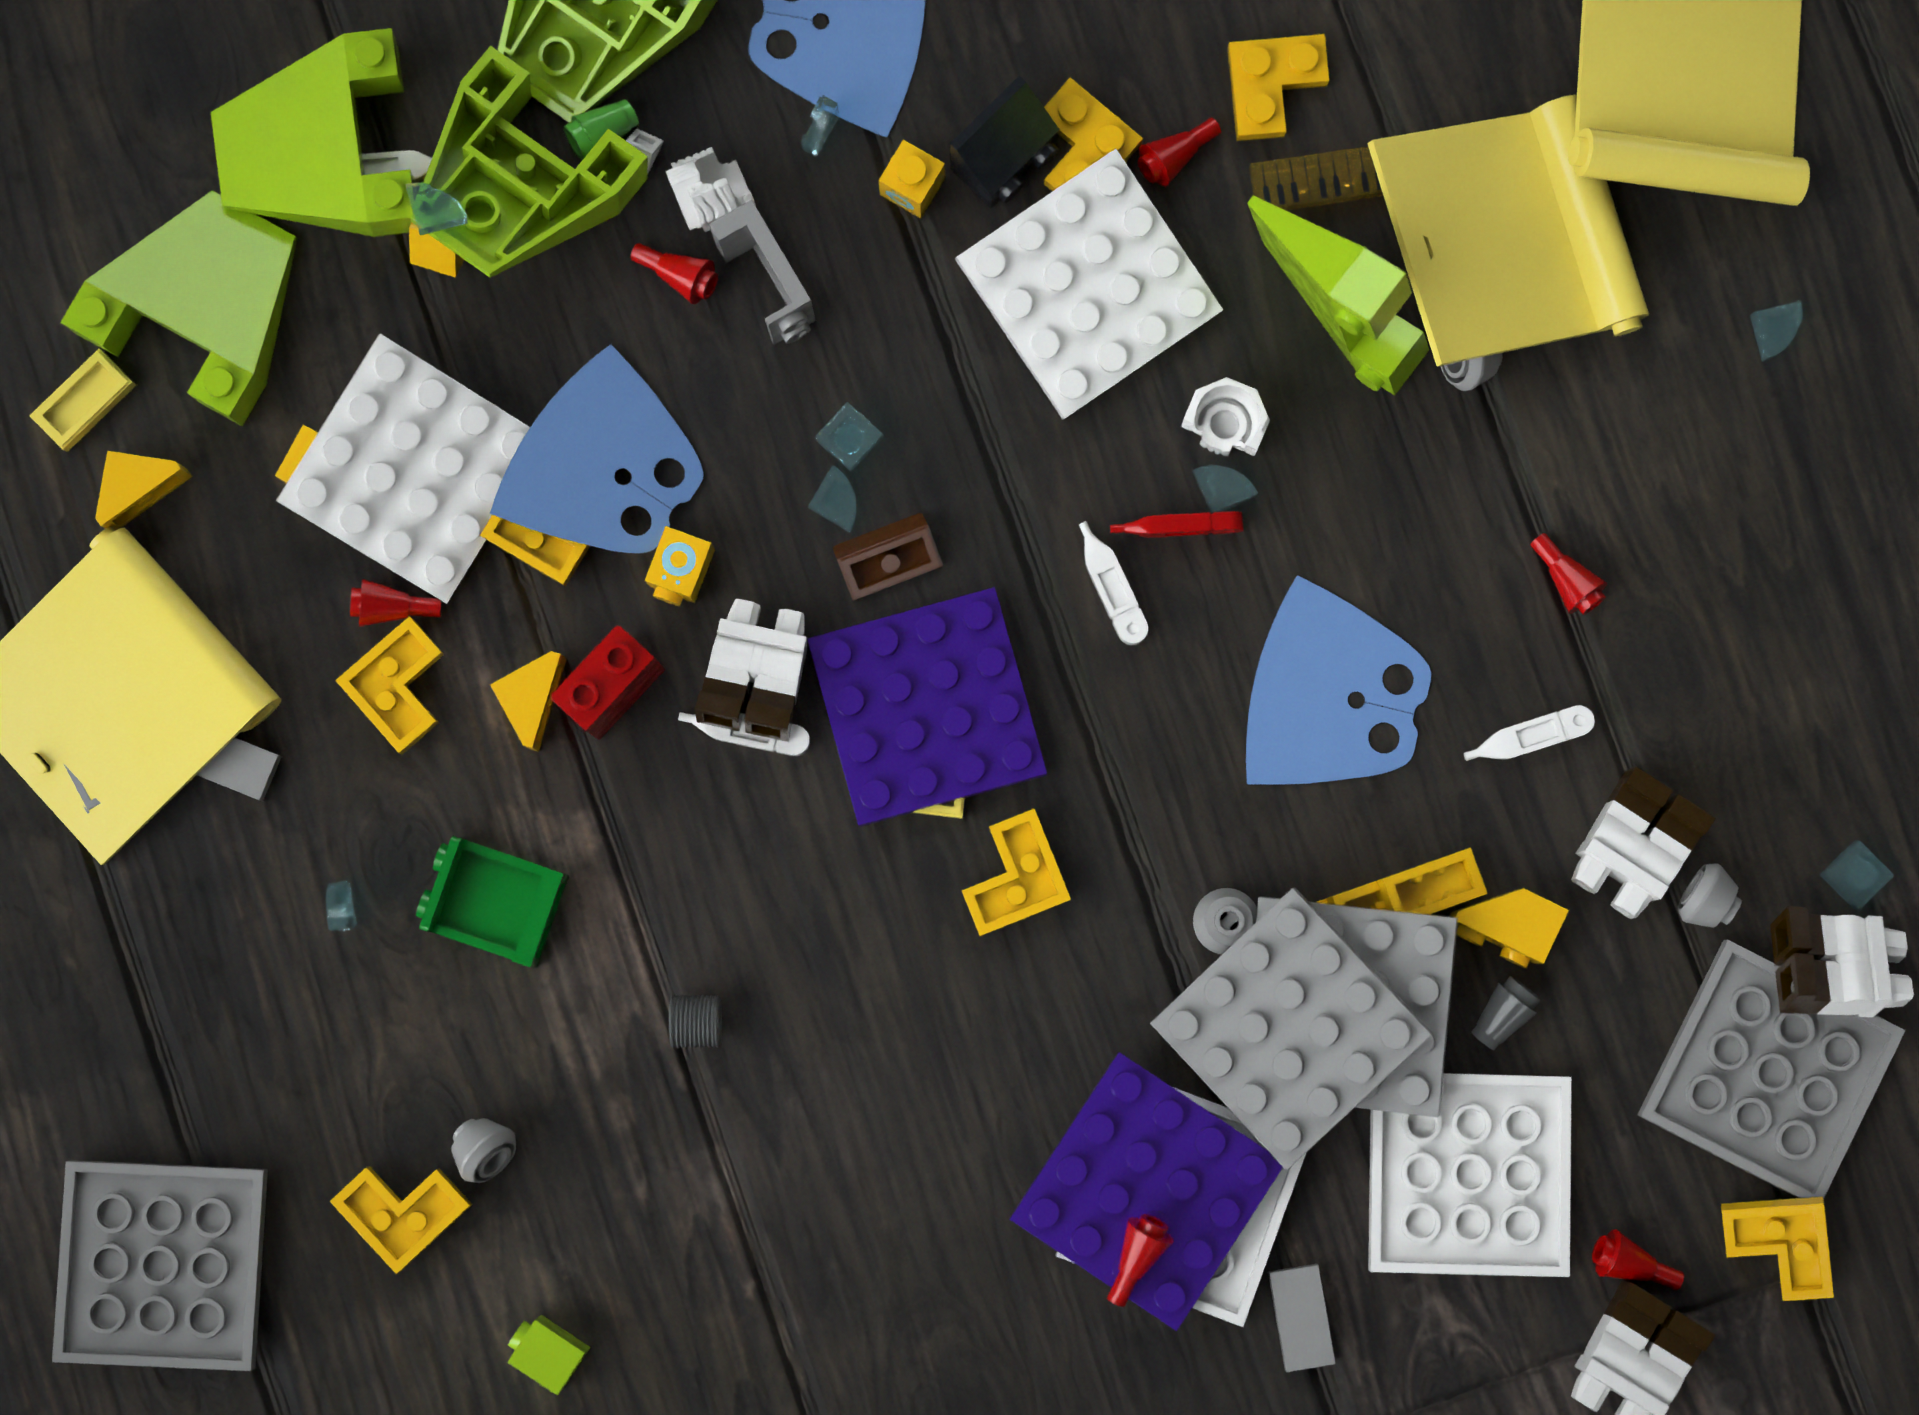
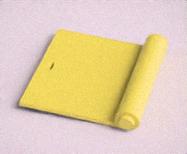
M1583 0L1575 135L1568 150V162L1574 167L1575 174L1578 177L1797 206L1806 195L1810 180L1808 161L1805 158L1793 157L1802 0Z
M1577 95L1554 99L1537 107L1530 113L1374 139L1367 143L1437 367L1611 329L1614 336H1621L1641 329L1643 327L1641 319L1649 316L1607 180L1578 177L1575 174L1574 167L1568 162L1569 146L1575 135Z
M112 527L101 531L91 541L89 546L92 550L0 641V754L101 865H105L240 732L251 730L273 713L282 700L126 528L114 530ZM38 754L48 763V765L50 766V768H49V767L47 766V764L38 756ZM65 766L83 784L91 800L96 798L101 803L88 810L90 813L87 814L86 806Z

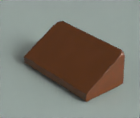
M917 513L837 544L832 548L853 601L943 566L923 513Z

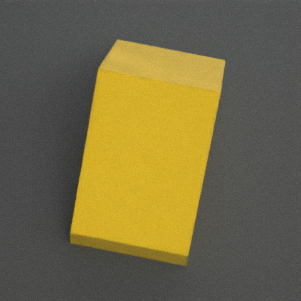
M107 451L95 519L105 529L112 527L114 530L122 528L193 476L187 468L176 461Z
M553 651L490 684L522 745L535 751L540 749L554 703L551 695L559 686L567 660L560 653Z

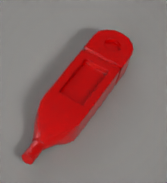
M1240 511L1213 512V514L1206 512L1153 515L1124 524L1110 525V533L1125 532L1148 538L1209 535V533L1229 534L1244 531L1243 513Z

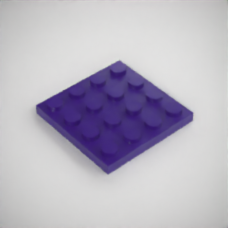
M995 587L807 638L859 827L913 813L914 811L953 802L960 798L971 797L1047 776V770Z
M1118 1052L1009 1219L1111 1288L1120 1271L1119 1263L1128 1218L1140 1219L1142 1214H1149L1162 1220L1168 1225L1167 1233L1173 1238L1174 1242L1143 1278L1137 1281L1129 1300L1177 1331L1283 1167L1269 1151Z

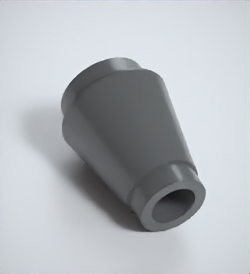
M1510 975L1504 984L1498 982L1476 1023L1477 1025L1471 1033L1494 1051L1499 1044H1502L1537 1014L1535 1008L1542 1000L1524 984Z

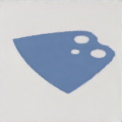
M762 0L764 4L763 17L753 26L749 43V55L755 65L771 79L818 107L887 138L903 104L913 75L922 35L925 0H797L795 2ZM823 13L828 16V27L820 30L814 27L812 20L816 14ZM776 30L789 31L796 39L797 47L795 52L786 59L772 57L766 48L768 36Z
M610 344L572 376L536 418L518 446L504 474L490 514L547 535L593 547L624 553H647L658 546L665 526L670 527L669 515L673 508L680 503L689 501L697 491L703 480V470L691 443L665 406L635 369ZM665 458L679 461L685 471L683 482L674 488L661 486L654 476L656 464ZM627 469L632 476L631 482L627 485L618 484L614 477L617 470ZM640 506L649 512L651 526L645 534L633 536L622 528L621 515L628 507Z
M1297 575L1273 621L1255 675L1247 724V784L1280 785L1329 782L1379 775L1406 765L1414 754L1418 737L1417 729L1413 723L1414 712L1417 706L1426 700L1431 682V670L1428 663L1405 640L1342 598ZM1394 664H1402L1408 667L1413 675L1411 689L1401 695H1394L1388 692L1382 682L1385 670ZM1352 692H1360L1365 697V702L1367 703H1364L1359 709H1354L1348 704V697ZM1379 723H1389L1399 733L1397 748L1387 754L1375 751L1369 743L1370 730Z

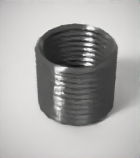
M712 994L710 996L672 995L670 997L669 1039L672 1048H679L680 1046L682 1048H688L689 1046L691 1048H697L698 1046L700 1048L702 1046L704 1048L707 1046L709 1048L711 1046L719 1048L721 1046L722 1003L721 997L718 994L714 996Z

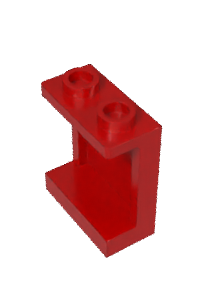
M616 626L552 693L551 699L580 727L600 740L666 669L621 626Z

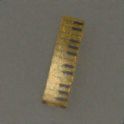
M1368 146L1251 163L1249 167L1253 195L1284 210L1383 196Z

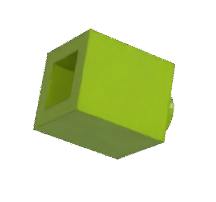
M540 1315L534 1320L532 1325L524 1320L508 1343V1346L515 1351L507 1363L555 1395H558L565 1388L591 1347L545 1316Z

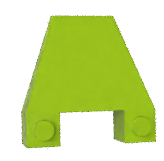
M509 0L498 51L530 73L531 96L570 123L572 122V116L594 109L699 30L717 0Z
M392 28L342 34L211 112L221 199L224 208L372 237L409 233L410 217L418 198L417 187L411 170L365 175L355 98L404 92L399 49Z
M491 45L460 82L410 217L413 224L490 278L619 215L647 180L648 156L610 129H607L577 168L574 169L510 124L531 98L530 73Z
M212 190L86 279L60 323L78 336L116 357L120 355L142 316L205 349L210 354L187 393L202 405L243 426L267 385L297 237L256 214L224 208L221 195Z
M1253 195L1247 204L1263 244L1356 370L1355 376L1357 379L1374 391H1378L1382 387L1395 396L1429 351L1424 332L1396 315L1412 294L1406 273L1365 247Z

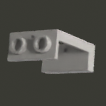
M753 201L746 202L710 223L709 226L716 247L725 262L727 263L754 248L787 304L784 308L765 318L773 344L775 345L783 339L786 344H789L805 336L811 330L809 324L816 321L811 299Z

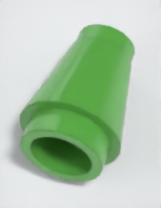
M623 99L618 103L615 102L571 117L572 122L563 128L573 151L579 159L583 160L607 129H610L622 138L633 127L639 125V121L630 103Z

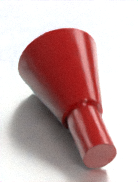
M1210 117L1189 132L1184 131L1141 145L1139 148L1140 158L1138 159L1141 173L1151 183L1157 182L1161 186H1168L1198 152L1199 147L1221 134L1220 125L1214 118Z
M641 243L635 244L631 251L630 259L656 271V274L692 305L699 303L702 299L707 300L716 288L718 274L714 272L715 264L713 260L672 253L663 254Z
M1542 533L1532 541L1530 546L1549 567L1548 571L1569 614L1579 610L1582 615H1586L1604 601L1606 596L1602 591L1608 584L1606 581L1570 556L1564 555L1546 533Z
M362 578L361 588L352 587L350 617H359V627L405 619L408 616L440 618L441 600L438 598L409 596V593Z
M1142 1214L1140 1219L1128 1218L1119 1263L1120 1271L1107 1296V1299L1113 1304L1125 1307L1137 1281L1143 1278L1174 1242L1173 1238L1167 1233L1168 1225L1162 1220L1149 1214Z
M1617 1229L1610 1231L1606 1236L1602 1235L1599 1237L1594 1245L1592 1262L1596 1264L1598 1276L1647 1282L1651 1280L1673 1290H1679L1683 1284L1684 1273L1682 1271L1657 1262L1656 1258Z

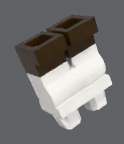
M735 599L727 620L720 618L709 666L695 706L696 721L740 732L751 683H754L744 719L745 733L789 742L803 665L807 653V637L804 636V613L789 609H779L775 630L757 626L761 611L759 604L752 601Z
M1635 766L1623 773L1591 827L1585 841L1582 842L1575 853L1581 859L1576 866L1571 880L1586 891L1595 894L1609 875L1622 884L1610 905L1627 918H1636L1650 902L1660 900L1688 855L1701 836L1706 835L1716 818L1680 794L1670 797L1674 790Z
M1788 906L1770 924L1774 965L1780 966L1775 971L1780 1013L1858 1014L1859 1017L1873 1018L1883 1008L1902 1007L1913 998L1912 979L1909 975L1890 974L1888 962L1899 963L1906 957L1908 949L1906 932L1884 928L1882 916H1867L1864 919L1855 915L1828 916L1808 914V908ZM1787 935H1788V942H1789V945H1788V946H1786V943H1785V942H1786V937H1787ZM1792 981H1793V986H1794V992H1793V993H1792V991H1791V983H1792Z
M1622 1280L1590 1338L1584 1354H1581L1574 1366L1581 1373L1576 1380L1571 1397L1593 1411L1598 1412L1609 1391L1612 1390L1624 1398L1614 1415H1665L1669 1409L1668 1405L1679 1392L1686 1375L1702 1351L1706 1352L1716 1335L1682 1313L1671 1309L1672 1307L1637 1285Z

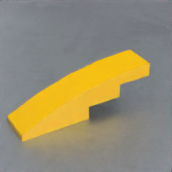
M1470 847L1317 902L1433 914L1488 893Z

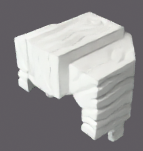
M712 147L701 151L700 154H693V157L687 156L685 160L680 159L677 163H671L672 169L666 171L689 230L702 227L704 232L710 230L709 224L750 200L755 204L737 161H731L730 164H721L718 162Z
M1225 377L1195 390L1181 427L1201 435L1200 445L1203 448H1208L1210 452L1214 451L1215 454L1221 453L1223 456H1228L1233 447L1255 456L1270 419L1257 389Z

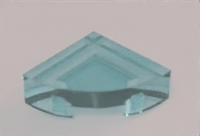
M824 95L822 98L819 97L810 115L814 118V121L807 133L803 134L801 142L802 150L815 157L818 156L840 116L838 103Z
M427 183L405 184L419 235L468 223L465 210L456 198L451 197L444 191L431 187Z
M1801 301L1756 311L1750 315L1762 361L1771 359L1781 353L1794 339L1802 320Z
M832 465L808 508L851 533L857 516L855 493L843 472Z
M1208 465L1193 470L1194 477L1212 514L1213 512H1222L1258 494L1248 478L1232 468Z
M347 880L330 883L327 886L326 913L329 931L354 929L357 925L350 883H347Z

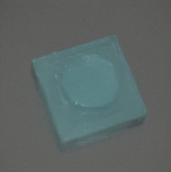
M846 402L815 436V441L852 472L883 438V433L851 404Z
M1860 840L1853 841L1820 876L1854 910H1860L1894 874Z

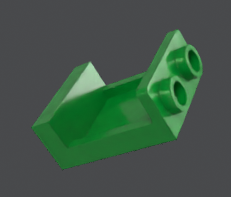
M452 835L449 844L442 843L435 856L433 870L437 871L438 875L432 891L426 889L419 901L416 917L422 919L419 929L511 959L513 962L530 968H537L570 875Z

